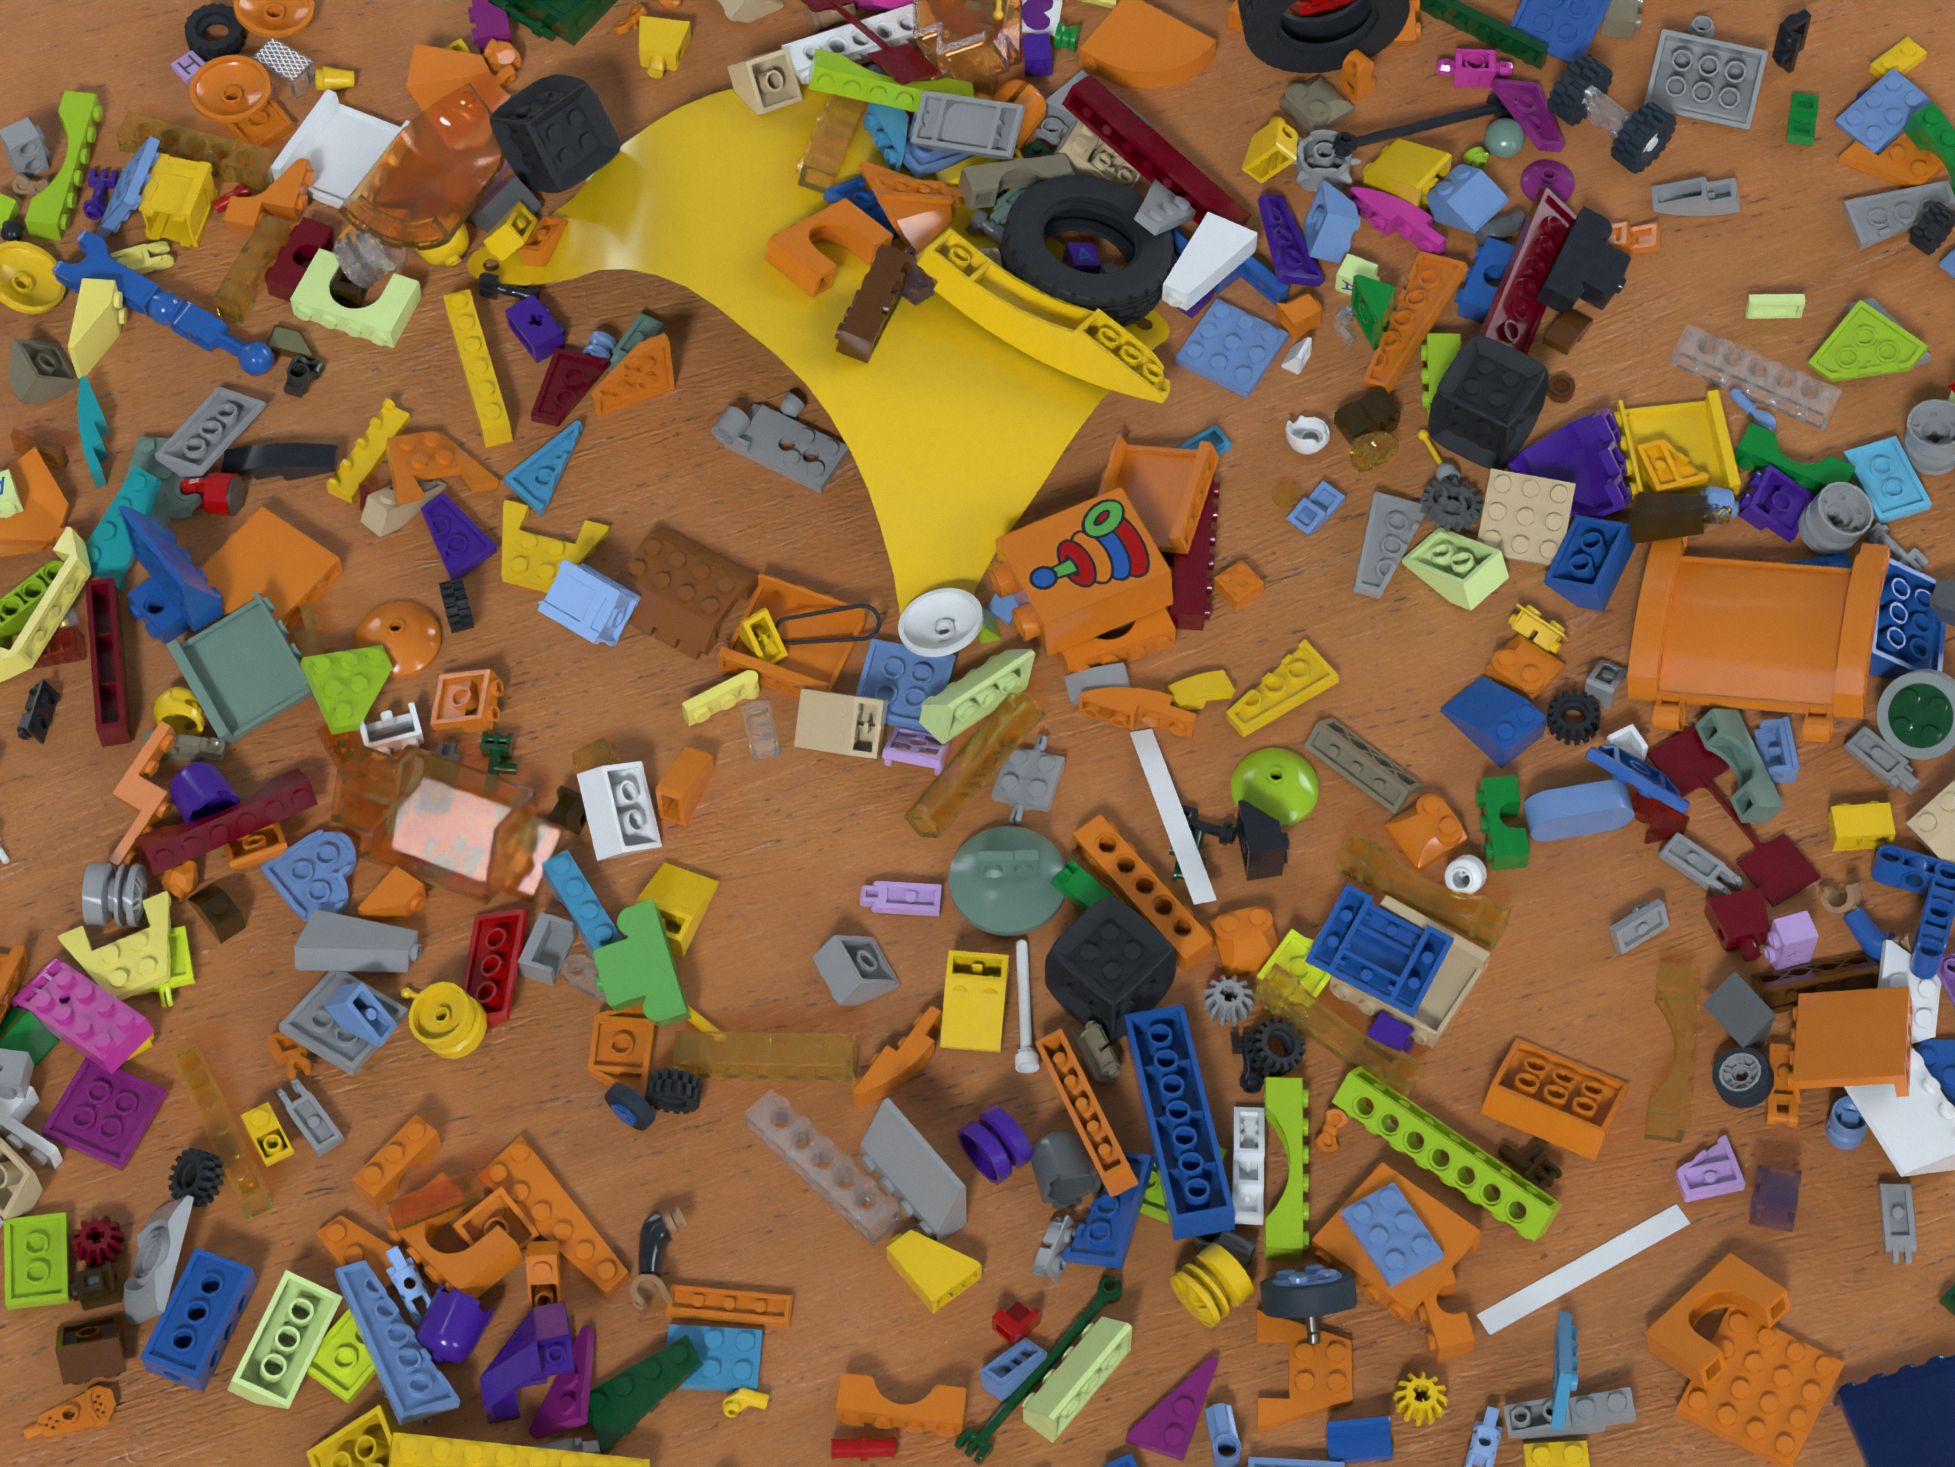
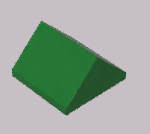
M1358 274L1353 276L1350 309L1374 351L1379 346L1383 332L1387 331L1390 324L1389 318L1393 312L1396 287Z
M12 1008L0 1025V1049L29 1052L34 1064L33 1070L59 1043L30 1010Z

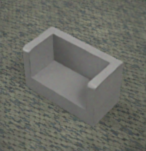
M541 912L518 960L520 975L554 986L577 937L575 923Z

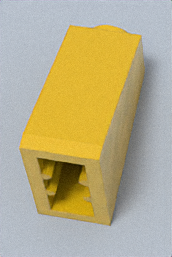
M909 1230L904 1235H896L889 1241L886 1247L889 1263L932 1314L982 1278V1265L977 1260L913 1230Z

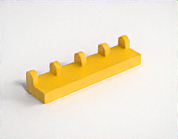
M386 398L382 403L383 408L376 417H372L369 421L370 426L362 438H357L354 443L355 448L348 458L341 461L340 469L334 478H329L326 482L328 493L353 504L386 457L387 438L400 436L410 423V413L396 408L395 403L389 398Z

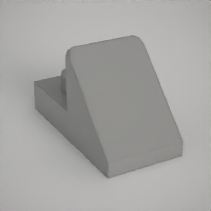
M1601 659L1586 680L1584 691L1587 692V699L1592 695L1595 698V703L1610 709L1619 687L1625 681L1628 670Z

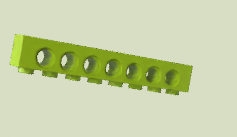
M1361 1066L1347 1074L1332 1101L1346 1116L1356 1118L1364 1124L1367 1131L1388 1140L1390 1146L1395 1150L1410 1155L1421 1168L1430 1169L1439 1175L1440 1180L1444 1184L1461 1190L1472 1203L1481 1204L1490 1210L1491 1215L1495 1219L1512 1225L1516 1228V1232L1525 1239L1536 1241L1542 1237L1563 1205ZM1366 1097L1372 1101L1373 1110L1366 1105ZM1391 1115L1398 1119V1127L1391 1122ZM1416 1132L1423 1136L1424 1144L1418 1142L1415 1136ZM1441 1149L1448 1153L1449 1161L1443 1159ZM1466 1166L1474 1171L1475 1179L1468 1176ZM1492 1184L1499 1188L1500 1196L1493 1193ZM1517 1202H1521L1525 1206L1526 1214L1519 1211Z

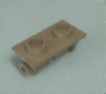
M1092 1020L1085 1025V1031L1072 1030L1071 1033L1076 1041L1077 1049L1082 1053L1089 1067V1073L1095 1082H1118L1116 1076L1121 1073V1064L1112 1047L1102 1050L1109 1042L1102 1025Z

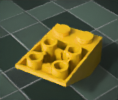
M664 862L638 896L634 905L651 899L657 904L671 952L684 958L719 885V881Z
M948 951L940 1048L1001 1053L1009 976V955Z

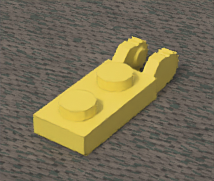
M165 241L147 245L144 243L110 253L112 259L140 275L154 270L160 271L174 264L172 255L166 254L170 251L168 242Z

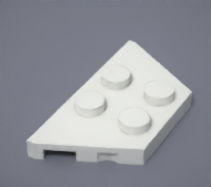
M1886 939L1882 944L1877 988L1909 986L1914 1007L1912 1044L1933 1038L1936 1034L1941 981L1937 974L1931 979H1921L1913 975L1909 969L1912 955L1892 940Z

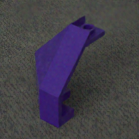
M1608 406L1567 423L1506 459L1509 472L1576 483L1570 516L1574 518L1576 515L1601 518L1627 507L1632 499L1631 489L1628 486L1625 487L1623 476L1628 474L1625 455L1622 452L1620 453L1617 447V442L1622 441L1621 433Z
M565 1302L533 1307L480 1376L484 1408L489 1424L520 1418L516 1390L519 1388L547 1383V1376L575 1371L571 1350L573 1343Z

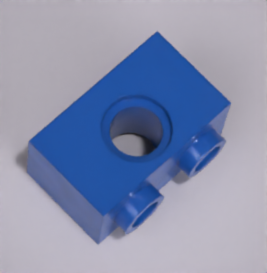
M152 577L127 593L130 606H128L129 612L135 620L139 621L141 619L146 624L145 629L154 640L159 638L166 646L167 643L191 628Z

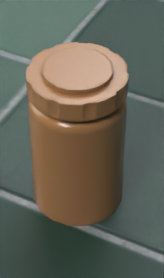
M854 4L842 6L853 16L856 15ZM808 6L804 7L805 19L813 32L846 19L834 10L815 13Z

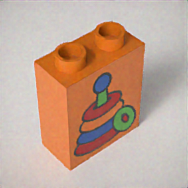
M1121 487L996 538L998 563L987 567L990 581L998 597L1002 599L1012 594L1019 606L1012 609L1011 612L1021 638L1026 642L1036 637L1047 657L1173 604L1171 570Z

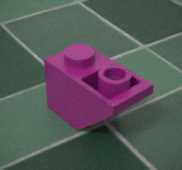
M472 0L473 7H469L468 12L470 24L476 23V28H471L473 42L474 44H479L481 54H483L491 38L497 41H508L512 44L507 12L486 0Z

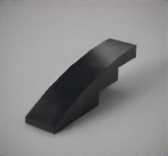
M276 443L226 449L224 451L221 472L238 474L239 476L251 474L256 480L282 475L286 481L336 472L340 448L338 445Z

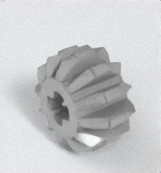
M1222 974L1219 982L1215 980L1209 982V989H1205L1203 993V998L1205 999L1203 1008L1205 1011H1210L1209 1018L1211 1021L1220 1018V1024L1223 1026L1226 1020H1230L1234 1027L1237 1024L1238 1018L1246 1021L1248 1012H1251L1254 1007V1002L1252 1001L1254 993L1252 989H1247L1248 983L1246 980L1238 983L1235 974L1231 977V980H1227Z

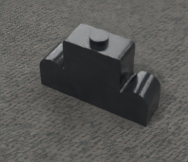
M1585 206L1582 207L1574 219L1535 300L1560 313L1570 311L1579 298L1603 310L1614 294L1621 292L1627 281L1623 276L1631 261V257L1605 243L1612 233V225L1608 219Z

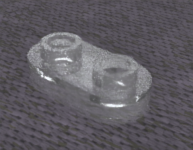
M582 954L568 956L562 963V973L565 981L597 1000H606L604 991L599 992L594 975L598 974L595 961ZM576 970L583 971L580 975L573 974Z

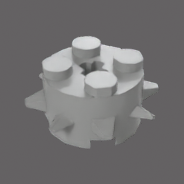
M1321 129L1310 132V136L1307 138L1298 137L1297 159L1292 164L1296 165V182L1301 183V187L1304 190L1317 192L1321 181H1326L1340 191L1344 188L1345 183L1350 184L1352 182L1349 175L1350 166L1361 163V159L1351 157V155L1340 157L1334 153L1335 149L1332 150V144L1338 132Z

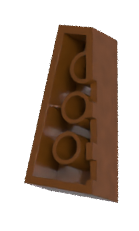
M883 243L881 244L869 272L866 273L863 279L861 289L857 290L854 296L852 307L849 306L843 320L845 323L840 322L834 337L839 340L836 352L865 363L869 362L902 298L914 255Z

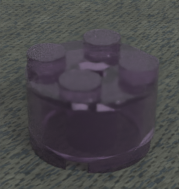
M1765 1164L1757 1166L1755 1191L1752 1194L1749 1224L1793 1232L1799 1200V1187L1801 1186V1170Z

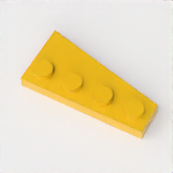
M1304 639L1292 655L1288 654L1281 660V665L1273 673L1269 672L1262 678V683L1255 690L1250 689L1226 712L1227 720L1244 738L1339 682V675Z

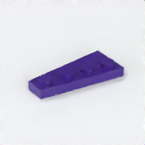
M1263 193L1257 202L1278 282L1319 287L1325 279L1315 258L1308 255L1306 240L1284 196Z

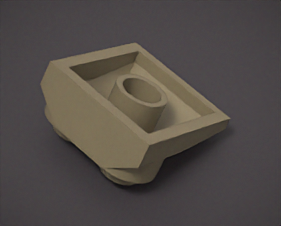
M1319 75L1303 84L1295 83L1290 85L1286 89L1285 96L1279 99V107L1309 134L1315 130H1328L1355 111V107Z

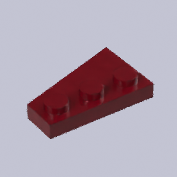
M555 348L531 412V421L559 427L610 366L609 359Z

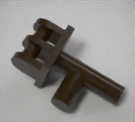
M1505 1143L1498 1150L1499 1155L1525 1172L1524 1178L1544 1192L1546 1187L1550 1188L1554 1184L1553 1180L1555 1178L1559 1179L1563 1175L1562 1171L1548 1160L1546 1154H1543L1533 1163L1544 1152V1149L1538 1143H1534L1523 1155Z

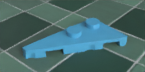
M579 420L572 423L504 477L505 485L539 516L545 513L581 436L583 427Z

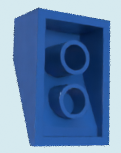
M1481 676L1440 710L1445 717L1501 769L1544 735L1547 717L1526 698L1485 676Z

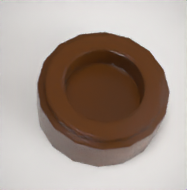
M1561 374L1551 377L1548 381L1547 396L1550 400L1557 403L1568 402L1574 395V381L1570 377Z

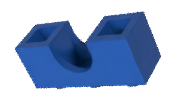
M1487 237L1484 246H1478L1474 256L1476 264L1474 268L1469 267L1464 280L1467 284L1465 288H1459L1455 303L1459 304L1457 316L1481 324L1484 323L1498 289L1486 282H1501L1515 248L1514 245Z

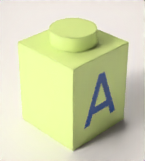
M1347 254L1336 274L1335 290L1351 296L1353 276L1358 274L1380 281V277H1377L1378 265Z
M9 469L0 472V519L8 518L24 511Z

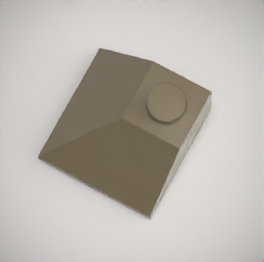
M19 338L12 340L9 383L19 401L43 404L79 387L80 381L58 344Z

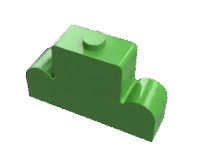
M651 899L622 910L617 919L618 928L627 939L593 951L598 974H595L594 978L599 992L604 991L607 1003L614 1011H621L643 1003L644 1014L656 1026H669L690 1019L691 1014L657 904Z

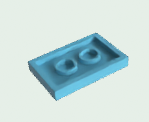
M1896 436L1844 451L1843 460L1856 466L1853 479L1858 488L1868 496L1873 506L1876 523L1884 524L1930 510L1932 503Z

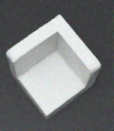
M1633 724L1607 736L1605 746L1614 744L1645 761L1648 746Z

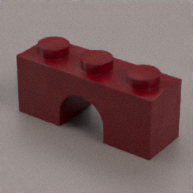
M306 217L302 218L299 225L292 229L286 246H282L279 250L274 265L266 271L265 282L269 295L291 302L290 298L307 268L299 265L305 261L313 260L319 248L331 252L335 247L336 239L333 227Z

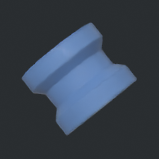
M592 332L588 339L590 344L584 348L583 354L606 358L610 361V352L616 346L615 339L605 332Z

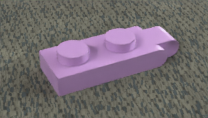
M875 881L873 886L864 885L861 887L859 904L864 907H871V911L875 913L940 917L942 885Z

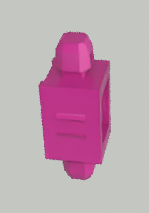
M1455 49L1454 60L1440 59L1437 60L1436 64L1437 74L1442 76L1453 75V87L1491 88L1490 85L1495 80V76L1508 78L1512 76L1513 64L1511 62L1501 60L1496 62V50Z

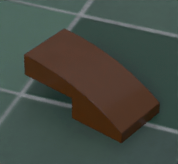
M1573 309L1563 312L1545 334L1543 344L1568 355L1575 343L1580 342L1593 323V319Z

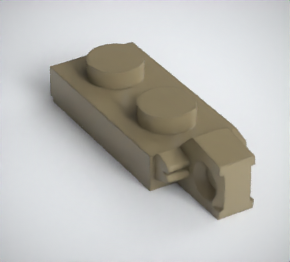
M144 729L142 734L143 746L154 730ZM177 734L173 748L161 757L189 762L203 761V759L223 761L226 741H221L215 737L208 739L193 734Z

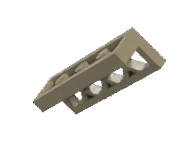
M1333 717L1316 723L1303 746L1394 814L1399 813L1408 797L1419 792L1423 786L1420 781Z

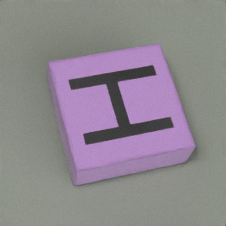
M191 50L171 63V68L187 85H190L192 77L205 62Z

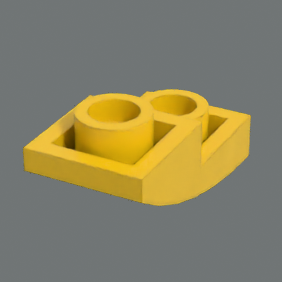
M1224 670L1194 675L1175 682L1166 689L1168 694L1173 695L1175 707L1183 710L1203 709L1206 701L1232 699L1235 693V689Z

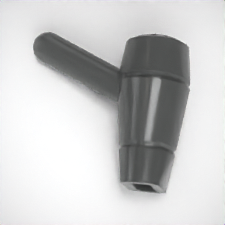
M1518 209L1508 215L1490 219L1474 234L1475 239L1482 247L1487 237L1502 241L1523 229L1526 216L1521 209Z

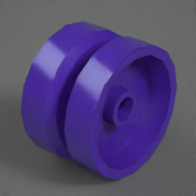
M994 1104L979 1114V1123L970 1121L957 1131L958 1140L967 1157L985 1178L996 1185L1012 1175V1166L1016 1168L1024 1166L1031 1160L1033 1155L1032 1147L1018 1124L1007 1112Z

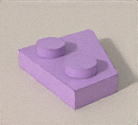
M1727 1135L1721 1136L1716 1145L1708 1151L1704 1149L1695 1156L1692 1162H1687L1676 1170L1675 1178L1684 1202L1745 1189V1181Z

